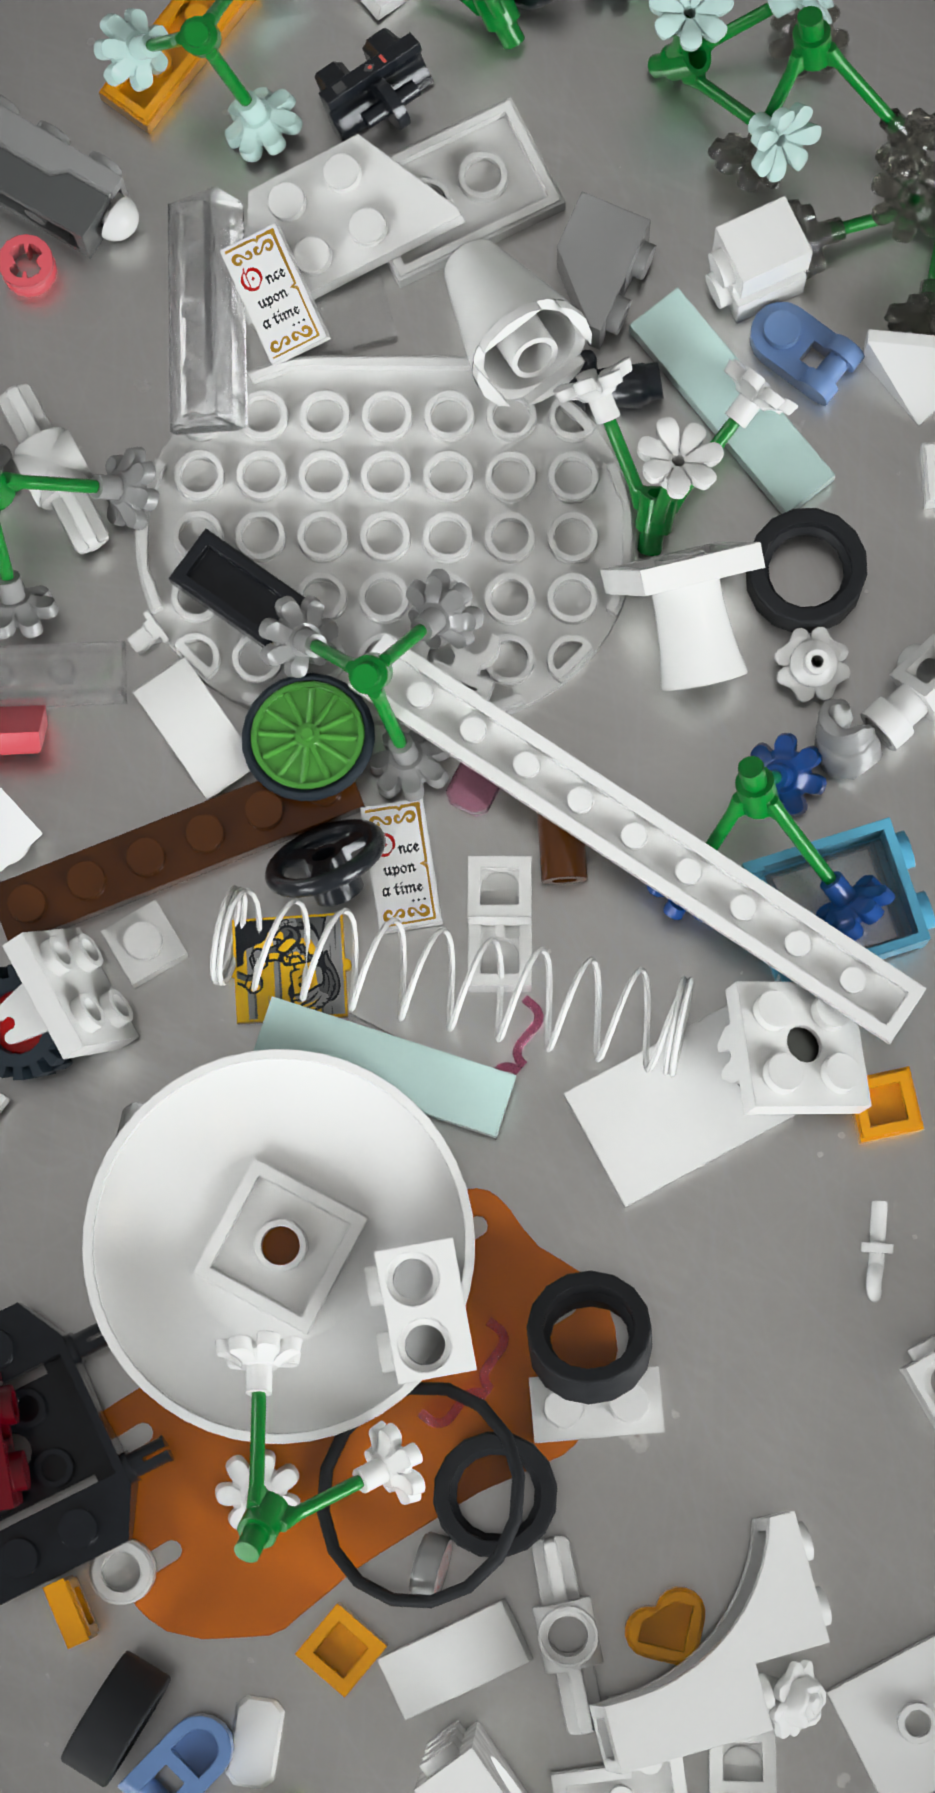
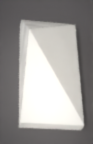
M869 329L863 347L865 358L862 362L919 426L935 413V335Z

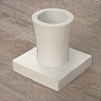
M714 542L600 569L605 594L652 596L660 648L662 691L684 690L711 685L748 673L734 637L724 602L720 578L765 568L760 542Z

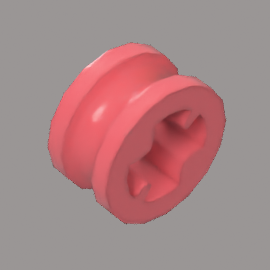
M29 234L17 235L6 241L0 249V273L9 289L17 295L24 297L39 296L48 291L55 282L57 275L55 258L47 243L38 236ZM27 254L28 259L31 261L33 254L39 255L36 262L40 271L33 277H28L26 271L23 272L22 278L17 277L16 275L19 272L15 263L17 258Z

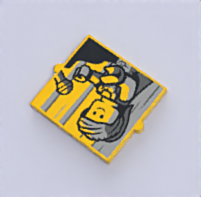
M335 913L308 915L310 923V944L307 956L308 969L321 935ZM343 914L340 915L327 937L311 980L307 998L303 1002L299 999L302 974L306 964V944L304 941L302 915L283 917L269 948L258 988L255 992L251 990L254 966L257 958L258 960L260 958L266 938L276 917L262 918V930L260 933H258L256 927V918L246 919V924L242 929L240 922L235 927L234 920H232L233 955L236 958V967L231 978L235 979L238 1025L263 1023L272 996L338 1018H349L346 972L352 969V963L348 958H345Z

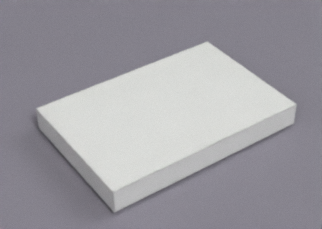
M511 97L388 155L454 204L461 212L465 223L387 262L399 288H402L444 268L455 250L465 243L479 239L497 243L565 210V200Z
M728 1005L686 1027L678 1068L675 1076L672 1078L669 1074L664 1076L662 1073L666 1038L652 1071L646 1073L644 1070L643 1051L564 1093L566 1101L624 1208L795 1116V1114L744 1115L739 1085L722 1080L721 1071L730 1062L731 1057L730 1052H718L717 1044L724 1028L730 1024ZM657 1043L649 1047V1062Z

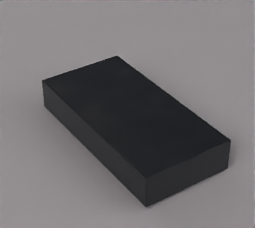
M206 528L169 577L172 585L262 648L272 643V641L259 635L261 622L265 618L280 619L275 611V602L284 596H291L301 607L302 601L305 598Z

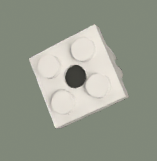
M736 981L725 989L730 1024L724 1028L717 1048L718 1052H730V1062L721 1071L722 1080L739 1085L744 1115L860 1114L872 1106L859 1024L795 982Z

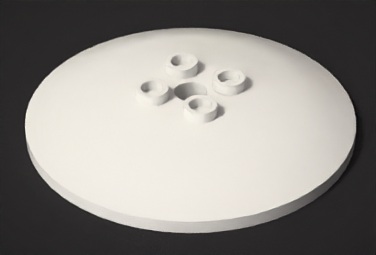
M268 1049L235 1054L199 1066L176 1078L155 1093L135 1112L118 1133L95 1176L87 1202L83 1225L82 1256L84 1278L90 1305L103 1337L123 1369L145 1393L162 1407L184 1421L208 1432L235 1440L250 1442L252 1396L246 1394V1371L228 1368L226 1358L217 1356L215 1340L228 1339L236 1335H246L257 1341L259 1330H269L281 1335L280 1340L288 1336L301 1337L303 1342L299 1365L293 1368L279 1367L274 1370L272 1375V1395L266 1396L265 1444H290L327 1438L359 1427L383 1414L401 1401L422 1381L398 1385L395 1371L382 1372L376 1333L388 1331L384 1306L371 1307L364 1272L365 1267L376 1266L374 1252L453 1237L466 1306L474 1270L475 1232L469 1195L458 1163L445 1139L432 1121L410 1098L378 1075L349 1061L303 1050ZM276 1227L290 1228L296 1233L300 1243L296 1258L285 1265L271 1263L263 1253L262 1244L264 1237L270 1230ZM407 1260L400 1264L395 1272V1287L406 1298H420L427 1294L432 1286L433 1275L431 1269L421 1260ZM430 1325L415 1327L410 1331L406 1339L408 1355L420 1364L436 1362L442 1356L445 1349V1341L438 1329Z

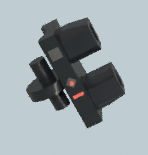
M383 28L366 39L362 50L367 61L351 72L342 62L334 61L316 72L315 80L320 90L318 94L333 131L342 142L366 127L369 129L373 128L386 118L399 131L410 125V116L405 106L421 96L420 91L434 82L422 58L421 45L411 32L399 38L389 29Z

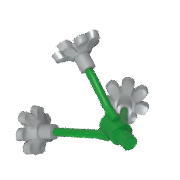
M0 444V512L12 503L16 492L22 489L90 493L93 499L110 501L107 508V519L111 524L125 526L127 524L129 528L143 530L148 522L144 510L153 511L159 501V492L153 488H147V484H150L155 479V466L152 461L144 462L146 458L144 448L134 447L126 449L124 455H113L108 458L105 464L107 475L94 474L91 479L22 475L3 470V467L11 461L12 453L6 445ZM0 523V639L12 637L16 628H20L24 637L34 638L43 632L39 618H53L57 615L59 609L47 587L39 585L25 588L20 573L12 568Z
M434 569L427 577L426 584L418 579L412 582L406 591V598L413 605L408 612L411 629L381 654L370 652L356 659L328 645L327 642L338 637V625L331 618L322 619L324 605L318 598L312 595L306 596L303 599L301 607L291 596H284L278 599L274 607L280 619L265 618L259 626V635L272 641V643L262 648L260 652V657L266 665L278 666L285 663V675L302 678L305 677L308 671L309 662L313 665L322 666L329 661L348 673L349 681L356 691L369 696L387 731L382 736L383 745L386 750L371 756L370 770L372 775L380 776L377 782L378 791L383 797L388 799L394 798L401 791L402 787L404 798L407 801H418L425 794L424 782L434 788H442L449 779L447 771L437 762L446 760L450 755L413 730L409 733L403 732L385 692V687L390 683L393 676L392 664L420 640L425 641L433 649H438L446 645L447 642L455 648L461 649L474 642L475 637L472 631L483 625L484 615L482 610L475 606H465L473 597L470 588L466 584L459 582L452 589H449L450 577L447 571L443 569Z

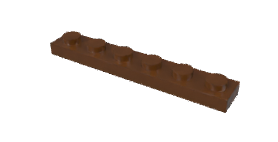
M255 781L0 882V922L8 941L22 932L65 929L293 839L318 826L361 812L360 808L365 807L356 782L340 793L321 800L298 801L273 793L259 781Z

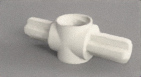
M26 383L17 386L13 385L0 395V408L19 442L18 447L14 451L15 456L12 458L20 474L91 479L93 475L69 430H65L63 427H52L31 386ZM29 489L39 508L42 507L45 510L54 509L75 551L78 553L93 552L109 540V533L88 493Z
M561 1535L542 1538L531 1546L542 1603L532 1607L545 1674H556L566 1729L569 1734L584 1735L596 1731L589 1705L601 1701L595 1665L601 1664L604 1661L591 1596H580L569 1539ZM565 1616L579 1619L587 1629L585 1644L579 1650L572 1653H564L557 1650L551 1644L548 1636L551 1625L557 1619Z

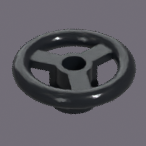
M362 819L334 821L308 830L286 843L270 859L265 870L266 884L274 893L283 897L302 898L314 896L316 903L323 907L345 903L357 896L363 889L364 883L361 875L367 872L383 854L386 844L385 834L377 824ZM339 840V841H337V842H335V843H333V844H327V843H330V842ZM364 846L356 856L352 857V852ZM304 867L307 878H288L284 876L287 868Z

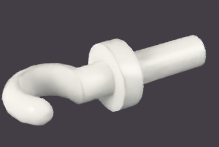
M886 1201L871 1202L869 1242H861V1252L869 1253L866 1289L867 1297L871 1302H878L882 1297L881 1286L885 1254H893L894 1244H886L888 1206Z

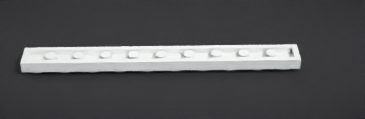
M383 633L371 652L381 654L397 640ZM409 649L392 664L393 676L390 683L385 687V692L399 722L890 1045L926 991V987ZM351 683L348 684L352 691L373 704L367 694L359 693L352 687Z

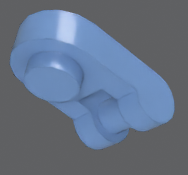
M775 302L766 305L756 314L751 325L750 346L753 354L759 361L808 398L822 406H826L838 392L836 383L845 372L852 373L865 358L863 351L852 340L841 334H836L804 309L790 302ZM812 348L825 357L817 368L809 367L802 362Z
M204 1713L190 1715L179 1722L117 1787L123 1793H170L154 1777L167 1765L184 1782L176 1793H204L225 1771L232 1760L234 1751L232 1733L227 1725L214 1715Z

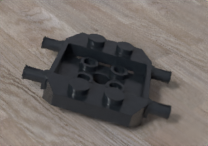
M18 1302L0 1311V1372L3 1385L44 1365L48 1374L15 1390L19 1409V1423L10 1425L12 1434H20L30 1443L32 1454L28 1465L31 1487L30 1490L22 1491L24 1501L22 1504L13 1509L0 1511V1522L93 1475L96 1476L98 1482L0 1531V1605L133 1540L139 1481L142 1480L140 1476L168 1462L174 1461L171 1450H166L146 1460L147 1456L169 1446L162 1435L131 1452L123 1450L118 1437L100 1407L90 1377L83 1365L86 1362L85 1357L108 1346L103 1335L91 1341L92 1338L102 1334L98 1324L95 1323L75 1334L71 1332L66 1334L39 1314Z

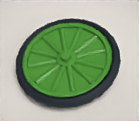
M306 673L305 677L302 678L287 677L266 688L250 707L242 729V751L247 766L256 780L269 791L284 798L298 801L321 800L336 795L351 786L365 770L372 756L375 743L374 721L370 709L363 698L352 691L347 683L332 676L317 673Z

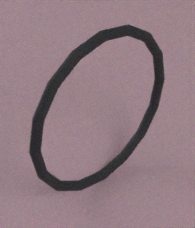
M420 1382L408 1395L447 1396L477 1411L501 1439L512 1475L509 1519L493 1554L464 1582L434 1594L393 1593L363 1577L340 1548L330 1513V1505L317 1512L328 1554L355 1588L393 1607L432 1609L472 1593L504 1562L522 1522L525 1472L512 1432L485 1400L451 1383ZM356 1428L335 1435L320 1467L318 1494L332 1487L333 1470L349 1435Z

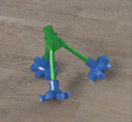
M792 733L780 734L775 741L774 750L767 743H758L753 748L751 756L745 757L739 762L738 774L735 779L737 792L733 794L727 810L705 843L718 851L739 817L744 815L752 819L771 817L779 824L822 880L820 888L831 902L821 906L817 910L816 916L852 940L860 939L863 936L864 930L860 923L864 922L868 925L876 923L884 915L885 911L882 907L894 901L895 893L885 884L881 885L873 875H865L854 886H851L840 871L833 872L790 816H799L807 811L808 804L804 797L806 793L818 796L822 795L826 789V778L820 774L812 773V769L822 761L818 748L808 746L798 752L797 738ZM646 885L649 893L653 896L665 897ZM669 899L663 908L664 913L674 920L682 919L686 910Z

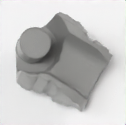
M829 699L822 705L818 712L814 746L818 748L822 756V761L819 765L826 774L833 778L854 780L879 762L883 754L881 743L872 725H857L848 728L851 726L853 715L849 703L844 699Z

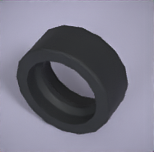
M819 508L792 509L772 518L756 535L754 542L761 543L765 568L746 572L747 592L757 612L773 626L789 632H793L797 628H803L808 633H811L816 627L822 626L829 629L840 624L856 607L868 575L866 550L856 530L840 516ZM796 536H814L825 540L837 551L843 563V580L839 590L830 600L817 606L800 607L785 601L776 593L770 581L769 563L773 553L783 542Z
M591 1270L566 1274L546 1286L532 1304L527 1323V1337L532 1368L544 1386L563 1399L588 1405L613 1401L632 1390L647 1371L652 1351V1327L648 1307L634 1287L615 1275ZM596 1307L610 1310L621 1317L627 1326L629 1339L626 1351L620 1358L606 1366L590 1369L571 1366L561 1360L552 1348L551 1334L557 1320L574 1309Z
M490 1431L464 1439L447 1454L434 1482L433 1504L442 1529L457 1546L479 1557H490L493 1554L501 1534L485 1533L473 1527L466 1520L457 1502V1487L464 1470L476 1459L488 1455L505 1456L501 1439L495 1432ZM513 1434L522 1466L530 1474L535 1489L534 1505L527 1519L521 1523L506 1557L528 1550L546 1533L556 1512L557 1483L550 1462L533 1443Z
M126 1651L116 1663L81 1718L61 1755V1761L101 1787H106L122 1765L155 1711L171 1681V1677L131 1651Z

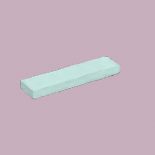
M677 287L629 325V332L654 362H658L660 370L716 435L723 424L730 418L725 412L740 394L736 390V384L733 379L724 372L729 359L733 361L734 359L738 360V358ZM759 409L747 427L744 429L739 426L725 445L727 450L781 514L800 508L832 483L835 478L833 471L783 412L779 415L772 410L763 411Z
M273 996L271 997L253 1050H303L349 1061L373 1072L394 1085L410 1098L426 1116L497 1138L516 1080V1075Z

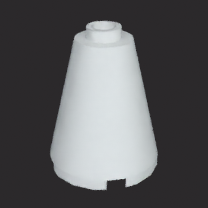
M485 239L473 240L455 250L445 265L444 277L476 385L486 398L499 406L510 407L506 400L524 398L527 404L531 405L542 402L554 395L553 389L561 384L569 383L580 372L585 363L580 354L586 340L591 345L592 332L582 312L492 241Z

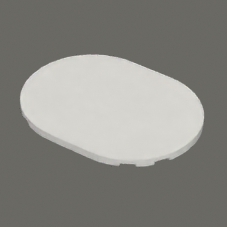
M316 355L291 358L276 366L269 363L248 371L246 376L233 381L216 393L208 394L178 423L179 427L164 446L158 459L155 458L153 464L156 476L150 484H147V488H153L159 492V501L153 511L144 510L148 519L147 526L143 530L136 529L135 534L136 559L140 582L148 607L157 623L171 640L168 643L174 653L179 658L185 656L197 675L208 687L226 699L249 710L253 702L266 688L281 679L289 677L284 672L285 663L278 666L266 665L260 657L261 646L172 585L169 580L170 575L205 528L302 596L312 595L318 598L324 605L322 619H333L339 629L338 637L327 642V644L356 659L366 653H370L383 633L398 640L411 629L408 612L413 605L406 598L407 589L417 579L426 584L427 577L434 569H443L447 571L450 577L449 589H452L459 582L466 584L472 591L473 597L465 606L478 607L484 615L483 625L472 631L475 637L474 642L466 646L465 649L470 653H481L486 649L492 634L499 636L500 652L498 658L490 667L481 670L479 676L494 681V689L489 701L506 713L512 714L543 700L577 675L598 652L621 613L627 595L605 594L600 569L634 562L636 539L634 511L630 491L619 462L597 430L596 424L572 400L561 403L554 394L542 402L528 405L525 399L521 398L506 400L510 407L499 406L486 398L476 385L467 356ZM420 640L410 649L432 664L434 659L451 666L454 661L452 647L449 642L438 649H433L425 641ZM327 661L322 666L313 665L309 662L307 673L329 675L347 684L350 683L348 673L331 662ZM363 698L370 709L374 725H384L374 704Z

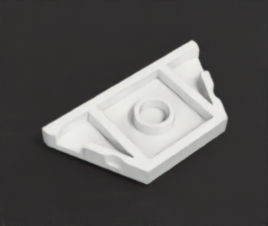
M359 134L248 191L247 237L273 223L279 225L313 300L465 223L461 212L454 204ZM245 307L244 317L248 325L255 331L256 329Z

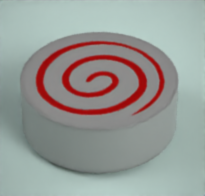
M431 1531L424 1535L411 1572L409 1583L411 1594L431 1595L442 1590L453 1550V1540L450 1537Z

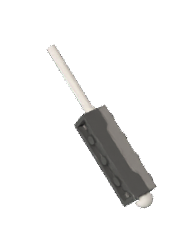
M0 94V205L90 259L103 239L122 241L130 237L137 229L139 212L135 203L129 197L123 177L121 176L123 173L121 168L99 152L92 151L87 156L71 147L69 137L54 125L41 120L36 126L18 115L20 113L19 109Z

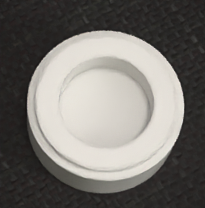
M133 1539L91 1560L89 1564V1580L95 1593L104 1601L114 1605L131 1604L143 1598L152 1588L156 1579V1562L148 1547L140 1541Z

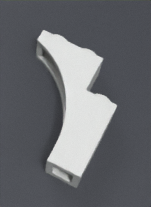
M795 1511L776 1512L752 1519L750 1546L738 1589L727 1611L714 1630L692 1654L660 1678L637 1690L589 1705L606 1771L622 1775L773 1731L769 1712L775 1707V1698L767 1676L764 1673L758 1674L756 1663L830 1642L826 1626L830 1625L832 1621L829 1602L823 1589L820 1586L815 1587L808 1562L814 1558L812 1539L806 1525L802 1521H797Z

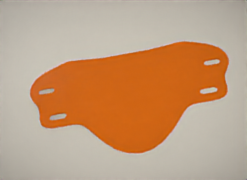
M479 1188L467 1189L473 1217H483L488 1225L487 1231L475 1239L474 1270L466 1302V1312L477 1370L426 1379L421 1382L451 1383L485 1400L513 1434L533 1443L546 1459L551 1461L564 1455L578 1440L534 1443L529 1377H538V1375L532 1368L528 1346L527 1323L532 1304L545 1287L566 1274L578 1273L579 1271L539 1247L523 1229L507 1205L495 1194ZM276 1227L266 1234L262 1248L265 1257L271 1263L285 1265L296 1258L300 1243L293 1230L288 1227ZM596 1307L576 1309L570 1316L553 1326L551 1334L552 1348L556 1355L567 1364L590 1369L606 1366L616 1360L618 1352L616 1331L609 1310ZM141 1388L133 1391L103 1411L117 1437L137 1424L146 1423L153 1430V1436L149 1442L159 1438L161 1435L165 1438L169 1446L147 1456L146 1460L166 1450H171L174 1461L168 1462L140 1476L142 1480L139 1481L133 1539L143 1543L150 1551L170 1540L177 1541L182 1548L181 1556L177 1560L156 1572V1579L150 1591L143 1598L134 1602L136 1607L149 1620L168 1632L199 1639L269 1636L287 1628L300 1615L346 1578L345 1574L328 1554L317 1512L302 1519L286 1532H280L273 1546L263 1549L258 1561L249 1563L236 1556L234 1547L240 1536L238 1531L228 1521V1515L234 1507L233 1505L225 1506L220 1504L215 1496V1488L221 1482H232L225 1467L226 1462L232 1456L241 1455L250 1465V1442L224 1437L188 1423L162 1407ZM408 1395L383 1414L357 1427L349 1435L333 1470L332 1487L353 1477V1470L367 1463L364 1452L371 1447L368 1433L370 1428L380 1421H384L386 1425L393 1423L398 1427L402 1436V1447L411 1442L418 1446L423 1461L412 1468L421 1474L425 1482V1492L421 1493L420 1501L407 1505L401 1504L396 1492L389 1493L383 1485L367 1493H362L358 1490L330 1505V1513L340 1548L356 1568H359L386 1549L438 1518L433 1504L434 1482L445 1456L464 1439L487 1431L494 1432L477 1411L447 1396ZM335 1436L310 1442L265 1444V1449L273 1451L276 1455L274 1469L277 1470L281 1466L290 1463L298 1469L299 1480L288 1492L297 1495L301 1503L318 1494L320 1467ZM488 1455L476 1459L464 1470L458 1482V1504L483 1490L511 1479L512 1475L506 1456Z

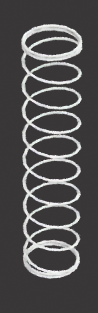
M234 885L228 890L222 902L215 926L210 956L211 981L215 985H226L235 970L236 958L233 955L232 933L223 964L225 941L234 907L235 927L239 922L241 929L246 924L247 894L251 895L254 901L258 933L262 930L260 902L255 892L250 888L244 889L241 886L238 888ZM294 898L283 906L268 933L259 960L257 958L254 966L251 990L255 992L258 988L262 969L274 935L284 915L293 904L299 905L302 911L304 941L306 944V964L303 969L299 998L301 1002L307 998L311 980L327 937L343 913L348 915L352 931V974L348 1005L350 1012L356 1008L363 982L377 946L392 923L396 924L399 930L401 952L397 1011L399 1022L405 1019L424 962L431 947L441 933L445 934L447 938L449 952V988L446 1029L448 1032L452 1031L455 1027L473 974L488 945L492 943L495 946L500 981L504 977L503 954L499 941L494 937H490L481 945L470 965L454 1007V942L449 930L441 927L432 934L425 945L405 995L407 946L405 931L399 919L392 917L382 925L370 946L358 977L359 949L357 924L351 910L346 907L342 908L332 916L326 925L308 969L307 956L310 944L308 911L301 899ZM542 946L538 948L527 961L515 987L503 1023L504 987L499 986L497 988L495 1039L497 1042H500L506 1034L520 992L533 963L540 953L544 955L546 965L544 1047L547 1052H550L556 1044L580 979L587 966L592 963L595 974L593 1052L595 1061L600 1062L607 1052L629 992L641 973L644 980V1070L646 1073L653 1070L667 1037L662 1073L664 1076L669 1074L671 1078L676 1074L693 994L694 980L692 977L687 979L684 975L680 979L676 997L650 1062L651 992L648 972L643 967L636 969L630 976L615 1009L601 1049L602 984L599 964L595 958L589 957L581 964L563 1003L552 1036L553 975L551 959L546 948Z

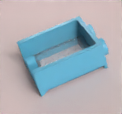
M890 817L811 842L833 872L840 871L851 886H854L861 877L873 875L881 885L885 884L895 893L894 901L882 907L885 911L884 915L876 923L871 925L864 922L860 923L864 930L863 936L855 940L857 943L881 959L925 947L931 939L928 929L935 928L934 912L926 892L915 893L908 869L915 867L913 850L904 830L895 833ZM796 847L745 862L741 866L814 915H816L817 910L821 906L831 902L820 888L822 880ZM770 966L775 982H793Z

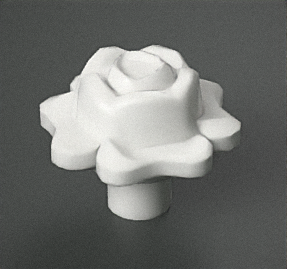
M823 626L816 627L811 634L803 628H797L793 630L789 643L778 649L774 654L775 661L783 666L777 672L776 680L779 684L791 688L797 699L801 702H808L814 697V694L821 700H829L833 696L837 684L850 676L849 666L842 662L848 656V647L843 643L834 641L828 630Z
M803 1659L801 1662L792 1661L786 1673L779 1679L766 1675L775 1698V1707L770 1710L769 1715L775 1724V1734L777 1737L785 1739L788 1735L797 1736L802 1728L805 1729L806 1727L813 1726L819 1721L821 1709L826 1703V1691L819 1682V1679L814 1676L812 1661L808 1659Z

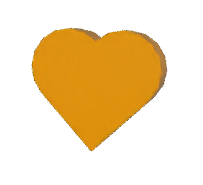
M674 1586L666 1589L659 1596L655 1605H644L636 1608L628 1616L625 1623V1637L628 1646L636 1654L645 1658L679 1665L700 1645L705 1622V1606L703 1601L694 1590L685 1586Z

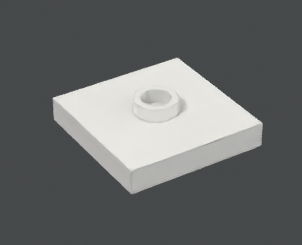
M934 1633L825 1690L877 1793H931L935 1791Z

